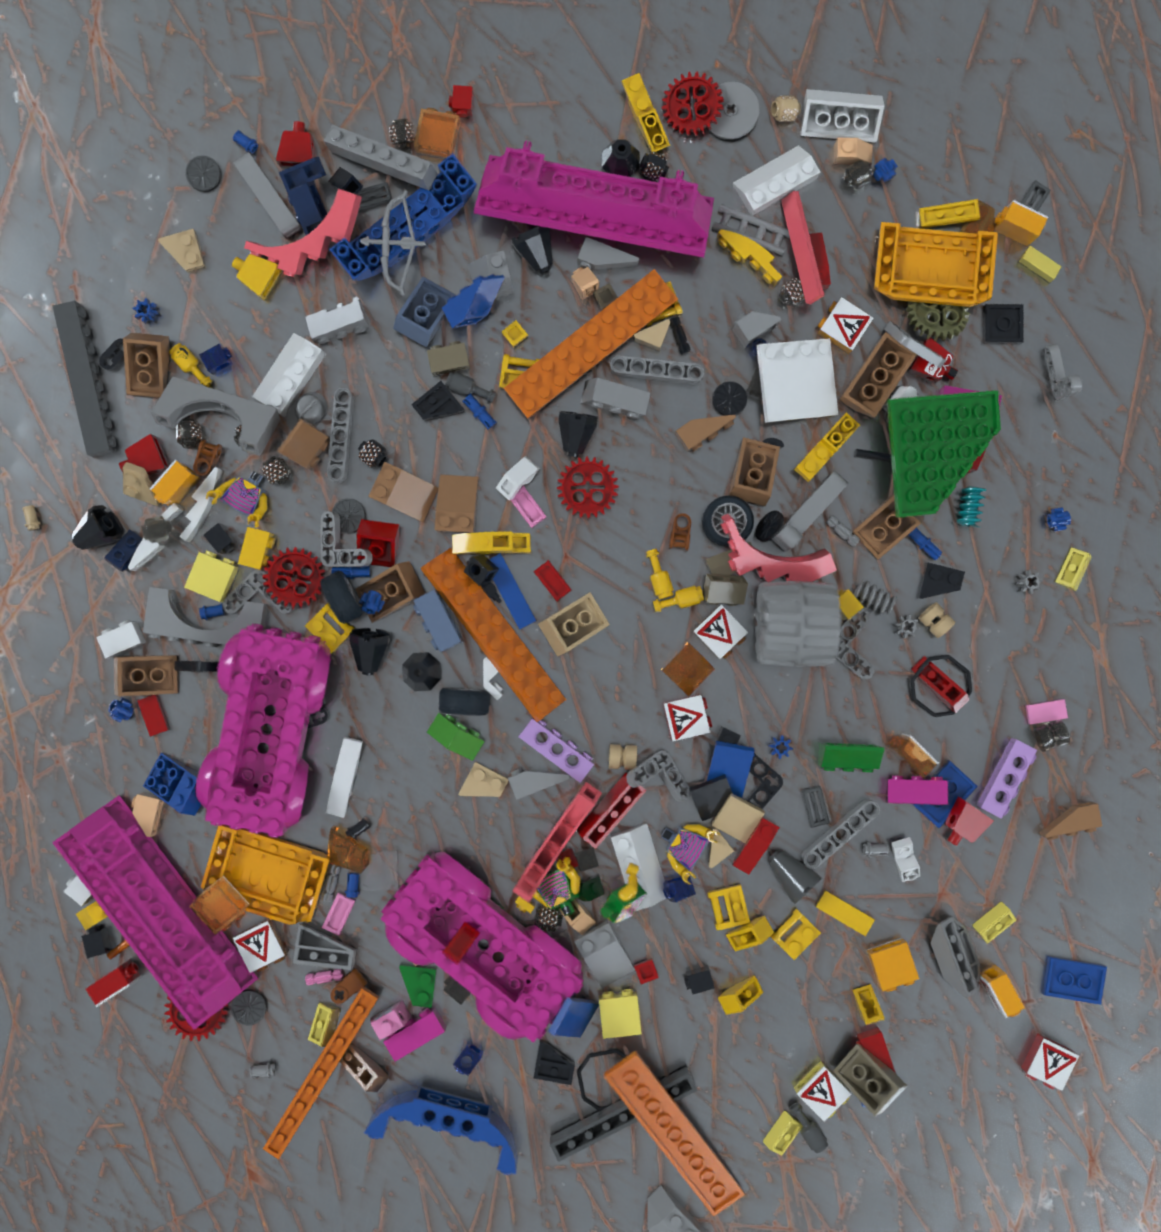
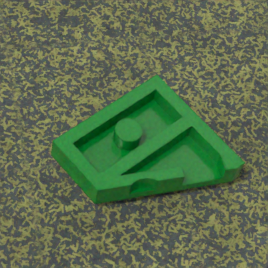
M400 964L399 969L412 1006L432 1008L437 968Z

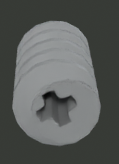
M862 580L854 592L856 598L860 597L859 602L861 604L867 601L866 608L874 605L873 612L879 608L880 616L885 612L888 615L897 601L896 596L890 598L891 594L889 592L883 595L884 590L882 588L877 590V585L873 584L870 587V581L863 583Z

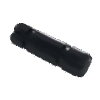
M678 316L671 318L670 325L673 328L672 331L677 345H679L680 353L686 354L690 352L691 348L689 343H687L684 329L680 326V318Z

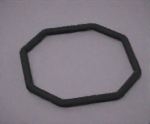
M950 655L927 658L910 681L913 701L933 717L953 715L955 712L934 713L916 699L914 681L930 661L948 658L967 673L968 697L972 693L970 671Z
M618 1049L606 1050L587 1055V1057L577 1070V1076L583 1101H585L598 1111H601L609 1106L599 1107L598 1105H596L595 1103H593L585 1097L581 1071L583 1070V1068L585 1067V1065L591 1057L617 1053L621 1057L626 1058L627 1055H625Z

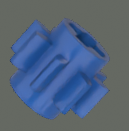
M884 158L874 165L876 170L873 175L877 181L883 180L885 183L897 174L895 170L898 166L893 159L887 160V158Z
M147 298L142 302L137 300L138 304L136 307H133L137 312L135 318H142L141 320L145 324L147 320L154 322L155 315L159 314L154 309L157 305L154 302L150 303V300Z
M1063 507L1051 509V514H1047L1049 528H1054V531L1066 530V525L1071 524L1070 513L1064 511Z
M370 590L368 593L364 592L359 604L363 605L361 609L364 612L375 614V612L382 610L385 601L381 600L382 595L380 593Z
M121 697L120 701L115 699L111 702L108 711L111 713L112 719L120 723L122 719L128 720L132 716L134 709L131 707L132 703L129 700Z
M780 735V739L772 737L774 742L768 745L773 748L770 754L775 755L777 753L778 759H781L782 755L789 757L787 752L793 750L788 745L791 740L787 739L784 741L783 735ZM782 742V745L785 746V749H781L780 752L779 749L776 748V746L780 745Z

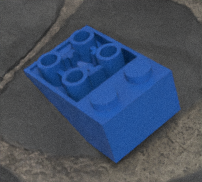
M504 275L479 276L473 280L472 285L462 288L459 295L449 298L447 300L448 303L442 307V310L451 327L457 328L474 325L486 317L505 278Z
M161 752L143 787L181 814L195 816L201 806L196 796V783L199 772Z

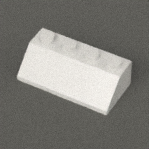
M806 89L801 136L837 139L838 137L859 138L866 142H877L884 111L883 96Z
M798 145L732 184L747 211L753 216L782 200L791 192L797 191L817 180L820 170L812 156Z
M293 333L252 397L264 405L274 406L277 408L278 413L285 418L288 410L295 403L326 353L310 341Z
M647 823L610 834L625 884L628 883V877L630 876L625 873L629 863L631 862L639 866L636 875L638 877V884L647 894L636 911L651 907L670 897Z

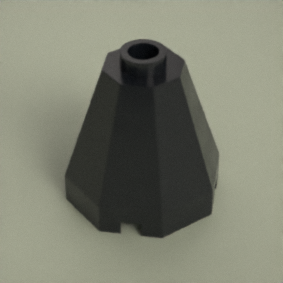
M613 140L602 151L603 172L633 177L639 171L640 151L630 141Z
M537 226L520 234L517 237L518 240L515 237L511 239L513 247L535 272L539 270L541 274L551 269L549 265L553 264L549 228Z
M560 411L559 425L563 450L567 452L568 456L578 457L579 454H583L597 426L598 416Z
M103 505L93 506L88 509L72 534L73 544L77 548L85 550L120 540L122 535H119V533L122 532V526L116 515L111 511L107 513L105 511L106 507Z
M371 628L352 629L350 632L349 642L357 669L363 675H374V672H378L390 642V632L382 629H376V632L371 631Z
M430 652L412 653L402 664L403 681L414 691H431L442 679L441 662ZM417 669H420L422 672L420 676L417 675Z

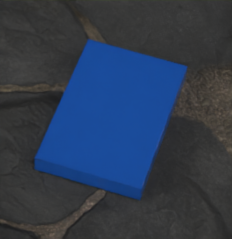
M716 741L706 781L725 774L732 793L742 798L755 748Z
M947 760L933 776L943 777V781H948V804H912L937 828H940L946 822L958 796L966 800L978 787L950 760Z
M1048 956L1042 994L1101 1005L1107 966Z
M566 998L548 1032L553 1036L581 1038L599 1003L595 1000Z

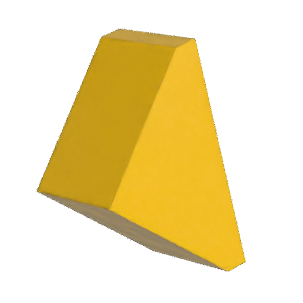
M871 984L853 990L860 1017L866 1025L885 1019Z

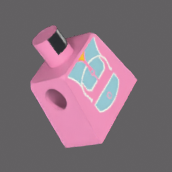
M403 1000L371 1017L370 1023L378 1038L382 1040L403 1028L412 1016Z

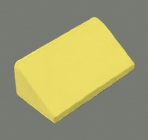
M1031 245L1019 260L1021 264L1049 283L1056 278L1062 267Z
M1071 547L1056 579V583L1077 591L1092 558L1090 553Z
M1000 902L977 920L973 927L988 944L1017 919L1011 910L1003 902Z
M318 1003L308 1040L321 1047H325L335 1032L341 1009L324 1003Z
M784 1111L764 1138L763 1143L771 1151L782 1156L803 1126L797 1118Z

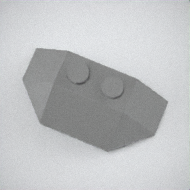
M949 917L937 925L931 940V946L944 980L964 998H968L980 990V963L967 928L954 917Z
M662 1185L647 1198V1223L650 1232H707Z

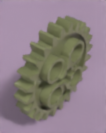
M911 301L907 303L906 312H909L907 318L911 319L909 325H916L914 331L921 330L920 336L927 334V339L934 336V341H937L938 337L942 341H945L946 337L952 340L954 335L958 336L960 332H963L969 321L970 313L967 312L969 307Z

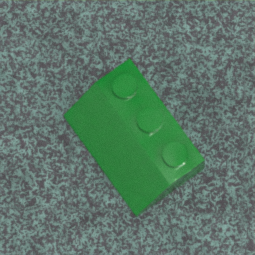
M819 743L818 766L823 767L824 771H835V768H843V771L854 772V768L862 769V772L872 773L874 769H880L884 747L871 744Z

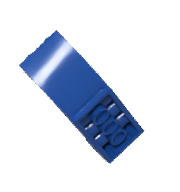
M453 153L437 165L440 173L437 174L429 190L419 188L406 199L415 241H426L448 224L466 204L477 186V183ZM403 202L390 211V240H401L402 237H411ZM383 217L350 243L346 238H343L329 249L354 281L364 280L383 272L380 260L382 257V244H369V246H366L360 242L361 239L367 236L369 239L382 240L383 227L381 224ZM390 245L388 268H391L410 253V249H402L400 245Z
M418 1086L417 1090L400 1093L385 1101L370 1118L364 1134H367L372 1139H383L390 1117H393L396 1121H410L413 1125L419 1127L425 1125L437 1132L443 1130L450 1132L451 1135L456 1137L461 1135L469 1137L474 1142L484 1141L493 1147L501 1146L497 1170L506 1175H516L518 1154L514 1136L504 1120L492 1110V1106Z

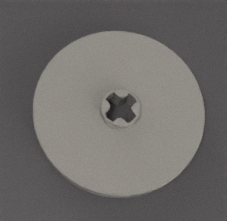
M725 82L719 84L717 88L722 90L720 96L723 97L724 102L720 104L723 105L724 109L718 110L721 113V117H715L717 124L711 123L712 129L709 131L719 138L737 139L749 133L756 125L760 110L759 101L756 94L748 86L739 82ZM734 107V113L730 112L728 114L727 108L732 109ZM702 109V115H705L708 110Z

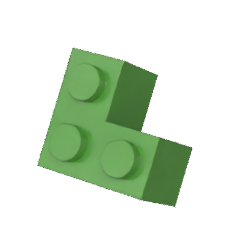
M438 713L427 733L448 750L473 761L485 742L479 737L480 733L472 728L467 730L468 727L460 722L456 723L457 719L450 714L444 716Z

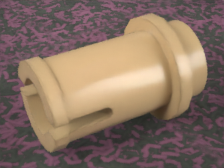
M35 505L22 507L26 521L25 527H27L28 531L39 529L41 523L37 519Z

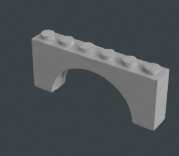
M176 377L171 378L151 411L156 424L172 429L183 418L196 412L219 411L229 414L242 425L241 435L238 439L242 450L261 456L281 420L277 408L272 405H264L253 399L248 400L236 394H228L220 389H212L203 384L192 383L184 378L179 379Z
M149 587L143 633H148L150 638L160 639L161 635L168 636L167 640L179 641L180 638L187 639L186 643L198 644L199 641L206 642L205 646L217 647V644L226 645L233 635L239 633L247 625L255 623L265 627L268 604L245 601L241 613L232 623L219 629L205 630L193 626L180 615L174 602V590Z

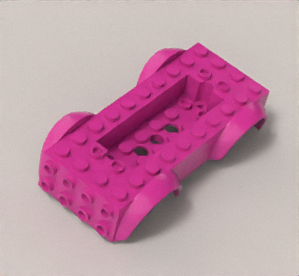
M252 623V625L242 628L239 633L233 635L228 640L220 657L217 673L218 683L222 691L228 695L220 742L218 746L214 747L207 754L201 765L196 783V796L198 801L207 810L205 821H210L212 825L221 826L225 824L230 825L231 829L240 830L245 828L249 829L251 833L265 832L268 833V836L279 837L291 826L298 824L301 816L309 764L302 758L310 714L320 711L323 702L330 664V649L325 644L326 641L320 640L321 637L309 635V637L301 636L302 633L290 631V633H283V629L271 627V629H263L264 625ZM267 705H273L276 708V713L273 716L265 713ZM264 724L272 726L271 734L264 733L262 729ZM263 742L268 745L269 750L267 753L259 752L258 745Z
M442 851L433 852L431 856L427 854L418 865L419 871L415 869L406 880L407 886L402 884L393 896L396 899H390L381 911L383 913L381 920L385 923V934L389 943L402 957L414 964L427 966L435 963L475 995L476 1007L481 1018L499 1035L513 1040L526 1037L533 1043L537 1038L540 1040L547 1031L545 1029L549 1023L552 1025L566 998L571 997L573 993L577 994L583 987L582 963L536 925L525 928L490 899L492 890L447 853ZM466 921L479 931L480 934L458 965H456L442 954V951ZM485 939L488 941L489 947L481 949L478 946V942ZM495 952L503 953L504 959L502 962H495L493 960Z

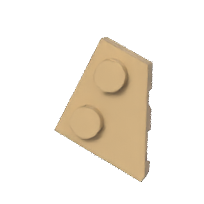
M194 229L158 239L161 245L185 271L190 272L205 267Z
M126 462L123 466V494L158 506L160 502L154 498L155 494L150 490L153 483L149 480L145 468Z
M475 762L458 795L500 797L509 780L492 769Z

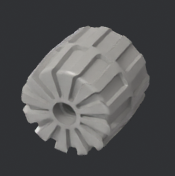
M807 581L762 582L758 587L757 607L755 609V619L757 620V626L755 627L757 661L763 665L784 667L833 665L838 654L840 637V605L836 586L829 583Z

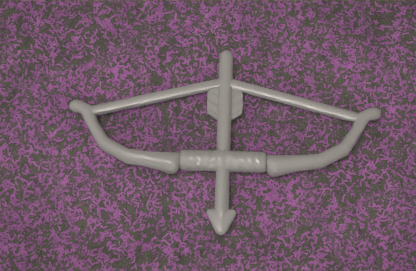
M404 190L402 195L390 200L385 208L381 224L383 227L382 240L369 239L368 236L360 240L366 246H369V244H382V257L380 260L383 276L388 285L400 291L401 296L405 295L403 287L415 246L426 245L424 241H415L406 201L407 190ZM402 200L411 237H402L401 240H390V210L394 203ZM390 245H400L402 249H410L400 286L392 282L388 273Z

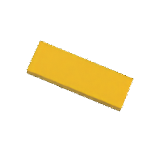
M978 199L919 208L921 229L980 220Z
M825 889L815 905L816 908L865 937L875 921L874 918Z

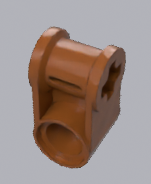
M204 439L201 440L193 464L196 474L207 478L214 467L217 466L222 453L221 444L214 445ZM207 464V471L201 473V466Z
M685 513L678 514L673 520L669 549L673 547L684 548L685 551L689 549L691 518ZM679 517L686 518V527L681 528L678 526L677 519Z
M354 968L334 986L330 994L331 999L336 1004H342L352 995L359 992L368 982L358 969ZM343 990V991H344L343 996H342V995H339V996H338V995H337V992H338V991L340 992V991Z

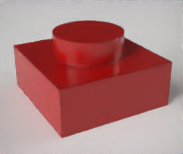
M572 847L561 851L556 859V862L561 860L564 864V858L568 857L570 859L569 866L573 868L579 866Z
M652 958L634 965L640 984L659 978Z

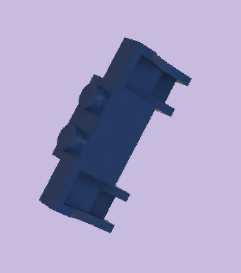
M319 156L279 172L288 193V201L294 207L296 219L302 226L305 235L310 234L327 216V211L314 183V180L326 176Z

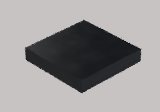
M1024 304L984 305V343L1022 344L1024 342Z
M725 774L689 788L702 821L717 816L732 793Z

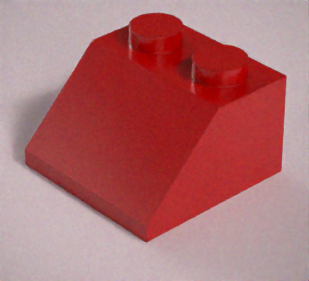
M361 519L357 531V549H367L372 553L373 559L370 565L385 567L396 565L399 524ZM357 556V560L365 559V556Z

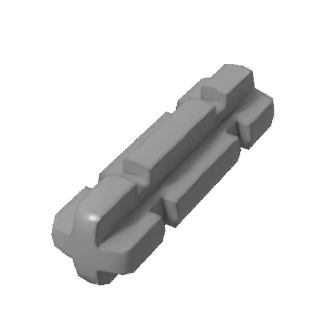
M834 515L831 516L826 523L831 528L833 527L834 531L844 540L847 539V543L855 546L860 540L859 537L855 534L853 535L852 531L842 522H838L839 519Z
M331 864L329 867V874L324 886L325 891L321 898L323 901L331 902L333 899V892L335 891L338 879L337 874H339L341 868L337 864Z

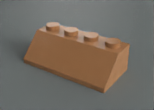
M885 332L839 400L854 411L875 418L917 354Z

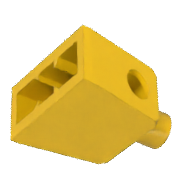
M249 254L245 261L236 257L232 262V267L239 271L236 278L262 300H265L282 271L278 269V264Z

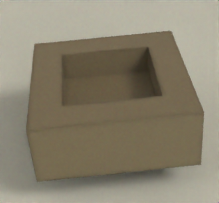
M610 283L593 292L602 310L618 298Z

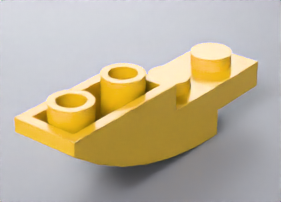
M640 73L622 80L621 83L627 95L628 104L649 149L657 152L670 146Z
M722 229L718 232L717 242L721 247L727 248L731 252L730 255L736 262L740 261L744 264L749 260L751 267L756 271L759 270L763 274V279L768 284L772 283L776 286L783 276L771 265L775 257L765 248L741 234Z
M846 412L794 470L809 482L857 430L860 424Z
M476 532L452 535V554L490 555L491 553L531 552L530 533Z

